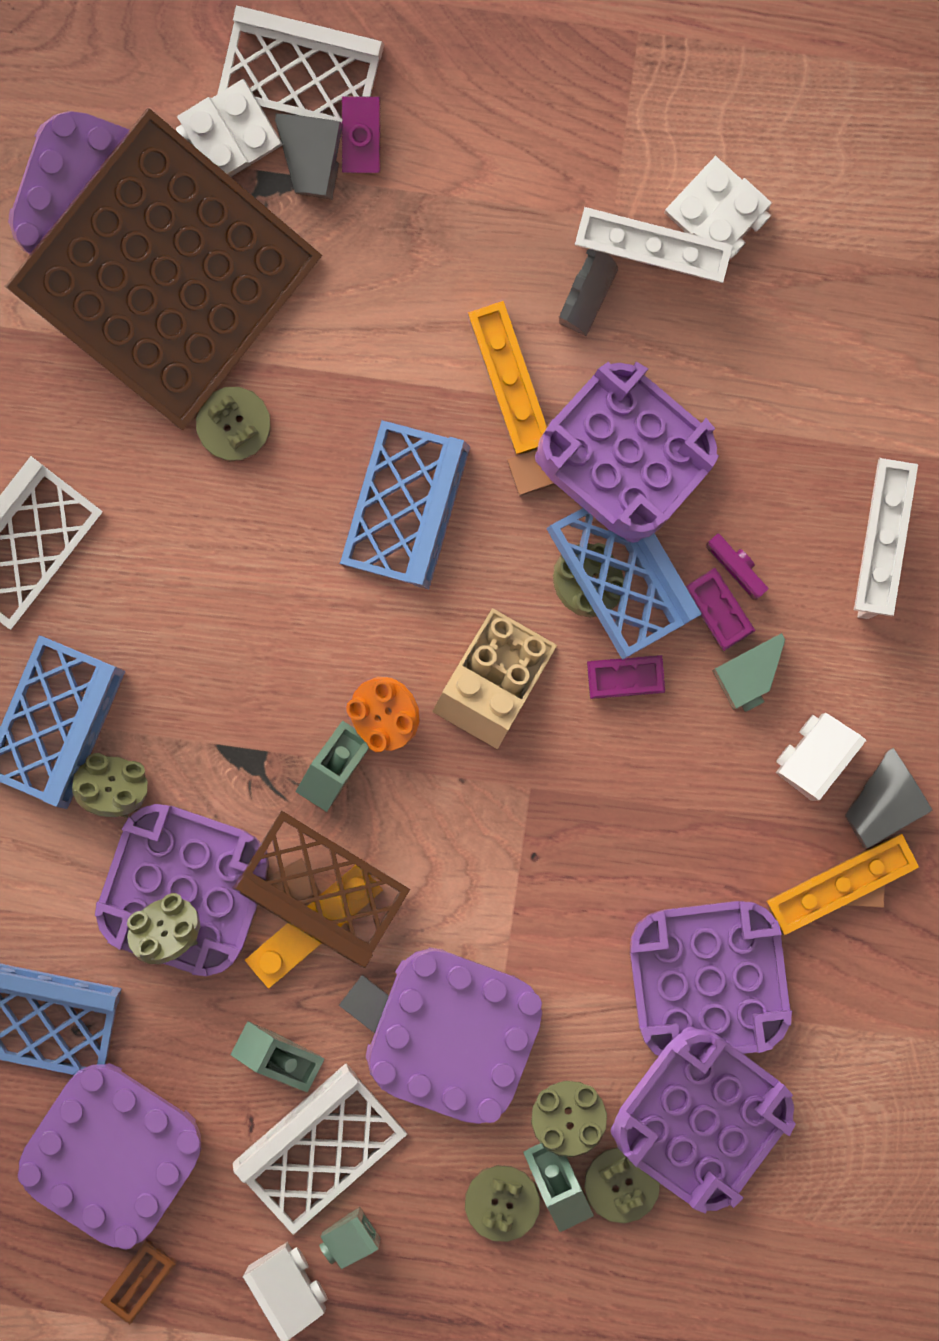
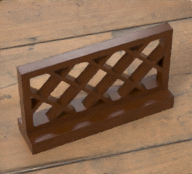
M280 811L243 874L232 888L363 968H366L373 956L372 953L411 890L283 811ZM283 822L297 829L300 846L279 850L276 834ZM303 834L316 842L306 844ZM272 842L275 852L264 854ZM317 845H323L328 848L333 865L312 870L307 848ZM302 849L307 871L286 876L281 854ZM336 854L346 859L347 862L338 864ZM276 856L281 878L265 881L253 874L261 859ZM354 864L362 870L365 885L344 890L339 868ZM334 869L339 891L318 896L313 874ZM368 873L380 881L370 883ZM308 876L313 898L297 901L291 897L287 881ZM282 882L284 892L271 884ZM387 884L399 892L391 906L376 909L371 887ZM366 889L371 911L351 916L345 894ZM340 895L345 917L330 921L323 916L319 900ZM314 902L316 911L304 904ZM387 911L380 923L378 913ZM372 915L376 931L369 943H366L355 936L352 920ZM347 921L349 932L337 924Z

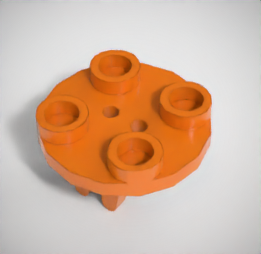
M377 676L363 682L354 692L352 699L346 706L347 714L351 718L356 732L367 743L368 747L375 752L393 751L407 745L416 735L420 723L419 708L413 694L404 684L391 677Z

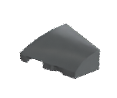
M276 114L275 122L283 144L282 147L295 193L333 200L339 163L336 159L343 123L315 117Z
M588 249L586 252L588 256L574 280L559 316V324L587 336L618 271L616 262L609 254Z
M894 748L885 753L880 765L872 777L868 779L859 797L852 803L845 817L863 848H869L933 810Z

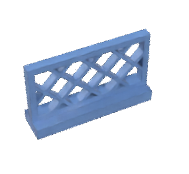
M381 420L340 564L429 590L470 446L461 439L447 438ZM389 431L402 434L409 446L392 457L389 456L384 447ZM409 437L420 439V441L413 444ZM429 442L443 445L439 459L425 467L417 449ZM383 453L386 460L379 464ZM413 453L421 470L403 480L394 463ZM390 466L398 483L380 493L374 483L376 473ZM436 469L432 479L429 472ZM425 475L431 486L429 494L415 503L406 485ZM402 488L411 506L392 516L383 499ZM371 490H373L375 496L369 499ZM379 502L388 519L369 529L363 518L366 508ZM423 505H425V508H424V511H423V515H422L421 512H420V510H419L418 508H420V507H422ZM414 511L420 521L419 529L416 533L404 538L396 521ZM391 524L400 542L382 552L373 534ZM362 525L365 532L359 535V531ZM369 538L377 555L365 562L352 559L355 545ZM415 540L413 549L411 551L408 544ZM404 547L410 558L406 573L392 570L385 557ZM381 560L385 568L373 564Z
M584 508L546 528L622 660L701 615L700 610L655 533L650 537L642 538L638 542H629L610 530L592 525L593 516ZM585 517V522H582L579 519ZM569 525L583 530L580 546L568 543L561 529ZM590 533L607 539L603 555L587 549ZM614 542L625 545L629 552L627 563L611 558ZM585 557L602 563L598 579L588 576L583 569ZM609 566L626 571L623 587L606 582ZM633 574L643 577L648 585L646 596L630 590ZM604 590L620 595L617 612L607 609L602 601ZM628 598L644 604L641 620L625 615ZM652 607L663 610L670 624L664 628L650 624L649 619ZM623 623L640 628L637 643L630 647L621 634ZM647 631L653 633L650 636L646 637Z
M39 635L0 726V755L12 751L18 770L3 775L0 773V782L39 798L55 807L68 809L73 797V776L78 768L85 763L86 758L93 750L125 670ZM46 646L57 650L62 666L48 672H44L40 662ZM66 655H69L76 659L71 662H68ZM85 662L95 666L96 668L90 682L77 686L71 668ZM37 670L39 676L33 678L35 671ZM65 671L72 690L54 697L47 679ZM41 682L48 700L30 707L26 698L29 686ZM86 690L84 697L82 699L80 693ZM74 696L79 707L75 717L63 721L56 703ZM22 704L24 710L19 712V709ZM50 706L57 724L39 732L32 713ZM26 716L33 735L15 742L11 732L13 723ZM71 725L70 730H69V732L67 733V730H66L65 727ZM59 730L64 741L60 752L48 756L42 737ZM6 740H8L9 745L4 747ZM36 741L42 759L24 766L18 748ZM57 760L53 768L51 762ZM45 765L49 779L44 791L32 787L27 772ZM21 775L23 783L13 778Z
M0 963V992L9 994L5 998L0 994V1007L12 1023L11 1026L0 1032V1038L16 1029L27 1044V1047L16 1053L8 1051L0 1040V1060L75 1075L79 1069L86 1067L81 1066L74 1053L90 1044L98 1055L97 1065L106 1064L116 1008L120 1000L122 988ZM16 996L25 997L34 1009L20 1020L17 1019L6 1003ZM37 1000L45 1001L46 1003L40 1006ZM53 1003L63 1005L71 1016L70 1019L56 1028L43 1011ZM74 1008H79L83 1010L77 1013L74 1010ZM90 1011L106 1014L104 1028L94 1035L90 1033L81 1020V1017ZM38 1014L49 1032L33 1042L21 1024ZM75 1022L86 1040L70 1050L59 1034V1031ZM52 1036L64 1052L63 1055L55 1060L45 1059L37 1048L39 1044ZM100 1036H102L101 1046L96 1041ZM31 1050L34 1056L26 1055V1053ZM68 1058L71 1064L62 1061Z

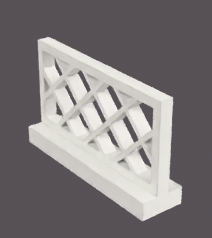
M236 5L233 17L234 25L218 94L228 88L231 74L244 67L255 84L250 88L252 93L258 90L262 98L255 97L260 106L294 115L329 119L342 123V118L334 107V104L342 100V96H349L350 94L358 96L356 91L364 86L362 96L371 97L379 60L384 48L382 41ZM241 32L256 35L263 49L244 59L238 49ZM262 37L273 39L276 41L272 42L267 46ZM283 42L293 45L299 58L280 68L270 50ZM298 46L310 48L312 50L303 55ZM319 51L326 52L331 57L335 67L316 77L306 59ZM267 53L277 71L258 82L248 64ZM237 54L241 62L233 67ZM335 55L346 57L348 59L339 64ZM355 60L370 63L367 78L352 86L342 68ZM303 62L313 80L294 91L284 73ZM339 71L349 90L330 100L320 82ZM281 76L291 94L279 102L271 101L268 99L262 86ZM317 85L327 103L315 111L307 110L304 108L298 95ZM294 98L299 107L287 105L285 103L289 102ZM330 107L335 116L323 114L321 112Z
M584 207L575 246L719 283L724 281L733 247L731 244Z
M30 456L0 495V532L7 523L9 527V534L0 535V540L10 539L13 561L0 562V566L14 565L16 587L0 589V593L17 591L19 603L18 609L10 619L0 612V622L10 630L103 512L32 456ZM44 476L57 485L59 502L37 504L35 487ZM62 490L75 500L63 501ZM31 494L33 505L21 506ZM80 503L92 512L83 525L66 526L64 505ZM60 506L63 528L40 531L37 508ZM33 509L36 531L14 534L12 525L14 514L19 510ZM78 530L69 542L67 531ZM63 532L65 548L61 554L44 557L41 535ZM37 535L39 557L17 560L14 538ZM55 560L46 572L44 561ZM40 562L42 578L35 585L20 586L18 564ZM32 589L25 600L22 601L21 591Z
M883 458L878 460L854 610L858 611V618L870 619L878 614L894 616L918 464Z
M346 1063L232 1163L233 1171L243 1183H247L292 1234H295L402 1140L407 1133ZM356 1090L367 1100L366 1115L344 1114L345 1100ZM339 1106V1114L331 1113ZM371 1106L379 1115H371ZM323 1119L338 1120L337 1140L315 1139L316 1125ZM343 1120L365 1121L364 1141L342 1140ZM370 1122H386L393 1129L394 1133L384 1142L369 1141ZM311 1131L310 1139L303 1138L308 1132ZM294 1145H310L309 1165L287 1164L288 1150ZM315 1145L337 1146L335 1166L314 1165ZM341 1148H363L362 1161L356 1167L340 1166ZM368 1148H376L368 1155ZM282 1156V1164L274 1163ZM265 1170H281L280 1190L264 1189L255 1179ZM286 1171H307V1191L285 1190ZM313 1172L335 1173L334 1186L327 1192L312 1191ZM340 1173H348L339 1181ZM271 1196L280 1197L279 1205L274 1201V1199ZM284 1197L306 1198L305 1211L294 1221L284 1212ZM311 1198H319L311 1205Z

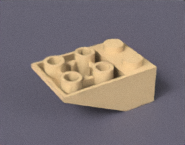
M492 608L444 688L432 712L498 749L557 645Z

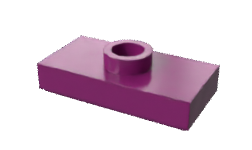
M342 96V173H380L381 97Z
M719 533L708 541L706 548L753 600H757L769 589L754 573L752 568L755 564L742 549L735 552Z
M716 568L686 586L701 612L702 620L722 651H725L756 631Z
M662 655L625 658L623 660L621 658L587 661L590 699L665 693Z

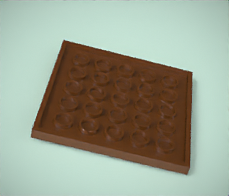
M147 108L4 287L179 429L184 430L323 255L150 108Z

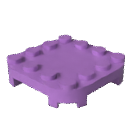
M74 111L56 114L40 125L34 136L36 139L13 208L9 212L8 223L10 224L13 238L21 250L29 255L130 129L86 113Z
M608 361L597 369L593 377L554 420L552 419L538 442L535 460L553 483L607 529L625 538L627 541L635 543L642 538L650 537L658 531L713 468L719 457L713 435L715 428L707 418L700 423L645 376V373L648 371L647 367L638 362L630 365L624 363L610 364Z
M154 804L139 809L127 819L122 828L123 832L99 901L96 903L95 916L100 932L108 941L107 943L119 950L122 949L133 953L128 946V918L134 912L143 910L151 903L163 899L166 895L177 893L182 899L190 902L199 914L201 926L197 936L198 944L190 947L178 958L163 964L190 972L192 975L206 977L225 971L236 962L243 950L258 904L232 888L260 846V841L242 829L175 806ZM268 858L261 859L253 874L265 881L267 880L269 868Z
M731 901L673 908L648 914L636 924L630 941V958L638 1023L644 1042L654 1054L659 1056L664 1048L688 1027L708 1030L720 1036L743 1054L761 1053L773 1049L772 1047L784 1038L789 1026H791L792 1010H790L781 940L782 933L778 921L766 908L748 901Z
M429 947V949L415 952L406 960H402L395 973L397 976L371 1045L368 1044L366 1059L370 1075L382 1090L396 1098L464 1122L476 1124L484 1122L493 1123L506 1111L516 1092L540 1027L542 1016L541 999L531 986L513 975L446 952L443 949Z
M688 1027L664 1048L621 1106L611 1127V1135L615 1139L618 1149L635 1167L640 1168L672 1191L693 1209L706 1214V1211H717L729 1205L734 1208L744 1198L739 1192L782 1134L785 1133L790 1137L796 1124L793 1121L794 1104L791 1098L793 1095L784 1084L720 1036L708 1030Z
M110 1063L90 1065L79 1069L68 1081L25 1146L19 1160L18 1180L37 1202L99 1242L111 1247L130 1249L135 1244L142 1242L153 1231L194 1169L202 1149L201 1133L195 1122L196 1119L187 1110L183 1112L123 1073L121 1071L122 1068Z

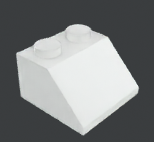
M827 713L821 714L819 718L812 715L799 731L804 736L795 748L789 744L776 761L781 765L776 774L811 801H818L822 798L866 742V739Z
M288 1242L250 1264L243 1276L280 1341L290 1340L322 1316L326 1309L324 1302L328 1300L320 1283L317 1280L311 1282L304 1269L309 1266L298 1247L292 1250Z

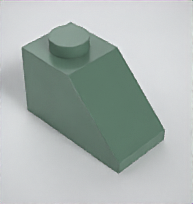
M782 633L712 670L733 710L742 706L744 712H747L765 702L762 695L771 689L785 643Z
M342 720L309 766L295 791L326 812L339 796L369 750L367 743L358 735L355 728Z
M247 1021L230 1054L256 1073L305 1092L309 1091L325 1060L320 1055L249 1021Z
M541 1143L523 1151L540 1193L559 1232L594 1216L567 1157L558 1156L546 1150Z
M361 1207L324 1230L321 1234L323 1243L319 1247L330 1264L337 1262L340 1268L343 1269L378 1250L381 1238Z

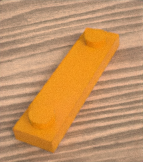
M504 301L468 312L516 456L537 449L538 442L547 426Z
M900 833L766 902L774 918L778 921L782 934L787 935L919 868L903 834Z
M356 865L341 877L344 890L365 885L362 870ZM368 873L370 883L376 882V880ZM337 881L321 895L339 891ZM380 885L371 887L374 898L383 891ZM366 889L345 894L351 916L358 913L369 903ZM340 895L319 900L322 914L325 918L332 921L345 917ZM311 902L307 907L316 911L315 903ZM346 922L338 923L337 925L341 927ZM287 923L244 961L269 989L322 943Z

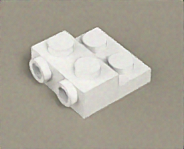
M244 79L213 98L207 97L177 116L181 123L176 128L177 132L230 177L283 145Z
M715 156L665 209L664 213L688 234L733 245L730 259H732L746 244L742 237L751 228L757 232L771 217L767 210L772 202L745 178L742 180Z

